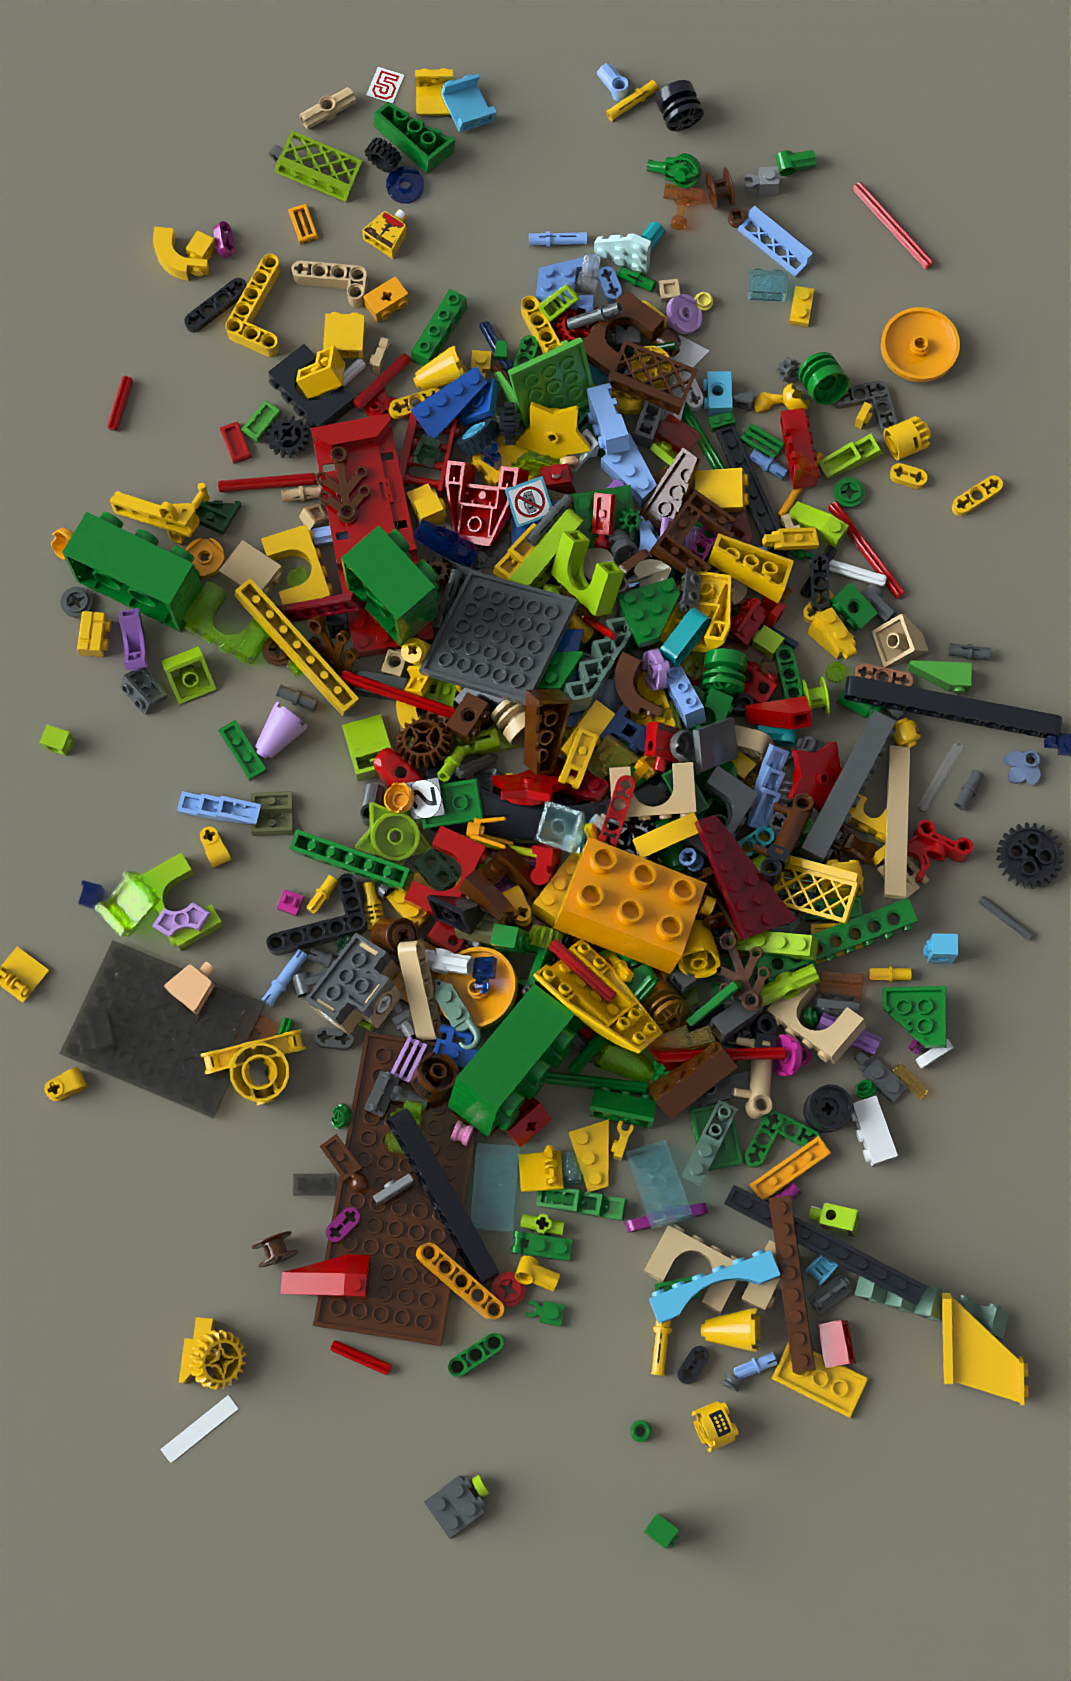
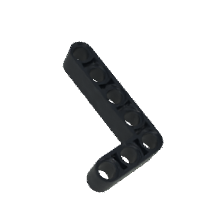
M345 873L338 879V888L345 915L269 935L266 944L270 953L280 956L295 952L297 949L303 950L350 938L355 933L363 934L367 930V921L355 877L352 874ZM346 881L353 883L352 887L348 889L343 888L342 885ZM351 900L358 902L354 908H349L347 904ZM355 920L363 921V924L358 928L352 926ZM335 925L343 927L339 933L332 931ZM315 930L323 932L319 938L312 937V933ZM296 935L302 936V940L299 943H293L292 938ZM276 940L282 942L279 948L271 947L272 943Z

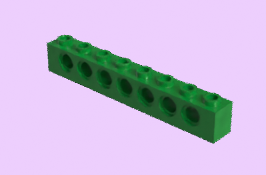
M909 898L851 919L847 924L841 923L812 934L818 939V946L821 948V954L816 955V961L802 959L801 962L797 963L788 956L764 953L763 957L758 960L755 970L757 973L760 967L770 968L771 976L765 981L768 984L775 981V978L783 972L790 971L793 973L797 969L811 964L815 967L820 960L824 959L825 962L837 958L836 954L844 952L846 955L856 951V946L862 944L864 947L876 943L875 939L883 937V940L895 935V931L902 929V932L914 928L913 924H916L918 919ZM888 916H896L899 921L898 924H890ZM876 923L879 926V931H870L869 924ZM851 930L858 931L860 939L853 940L849 932ZM838 938L841 942L840 947H833L830 944V939ZM772 961H781L783 968L775 970L772 967ZM763 969L761 975L763 977L767 976L768 971Z

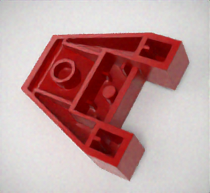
M448 460L445 483L454 542L492 546L512 514L504 489L528 481L529 471L501 466L498 487L474 484L475 465Z

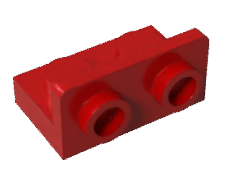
M758 598L746 599L741 604L738 614L731 619L729 633L742 645H748L768 615V612L759 605L760 600Z

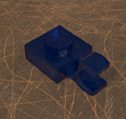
M492 440L491 446L489 448L485 446L481 451V460L498 471L502 465V457L498 452L500 444Z
M1060 733V738L1047 736L1044 739V748L1058 749V755L1071 756V734Z
M494 956L475 957L472 977L476 980L475 990H479L480 994L488 993L489 979H495L497 959Z

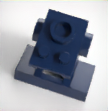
M622 704L600 735L602 746L608 749L614 741H620L626 744V749L638 759L639 756L643 757L645 755L647 726H641L631 721L630 709ZM626 728L636 732L632 738L623 734Z

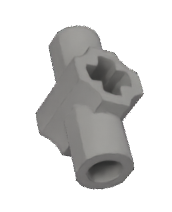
M399 1000L389 1016L398 1031L402 1030L406 1038L408 1036L414 1037L416 1033L410 1008L408 1005L404 1006L401 1000Z

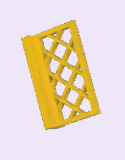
M790 856V862L786 869L792 870L795 878L785 882L783 878L785 872H781L780 882L773 887L777 894L784 888L786 889L789 897L783 900L785 905L793 910L847 924L859 885L862 886L864 877L855 872ZM810 875L814 883L805 888L801 879ZM829 880L834 888L824 893L819 884ZM798 881L802 890L792 895L788 886ZM846 885L851 886L850 895L843 898L839 889ZM817 886L821 895L811 900L807 891ZM836 891L840 900L830 906L826 896ZM804 894L808 903L797 906L794 899ZM823 899L827 908L820 912L816 911L813 904ZM843 904L845 908L843 918L835 916L832 909Z

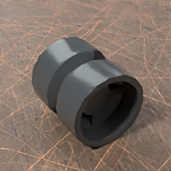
M616 529L613 530V535L606 537L609 540L608 550L618 565H621L639 552L627 530Z

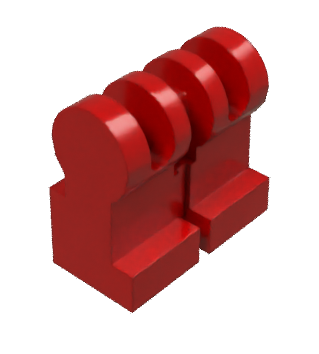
M540 843L533 846L532 854L537 855L536 867L531 872L533 883L536 885L549 883L556 874V864H559L561 860V845Z

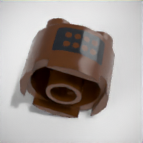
M430 1052L424 1055L415 1068L410 1080L411 1085L417 1094L427 1102L434 1103L435 1101H440L446 1098L453 1089L456 1077L458 1076V1065L447 1054L442 1053L440 1055Z

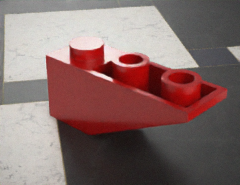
M806 696L746 705V722L748 724L791 730L811 727V708Z

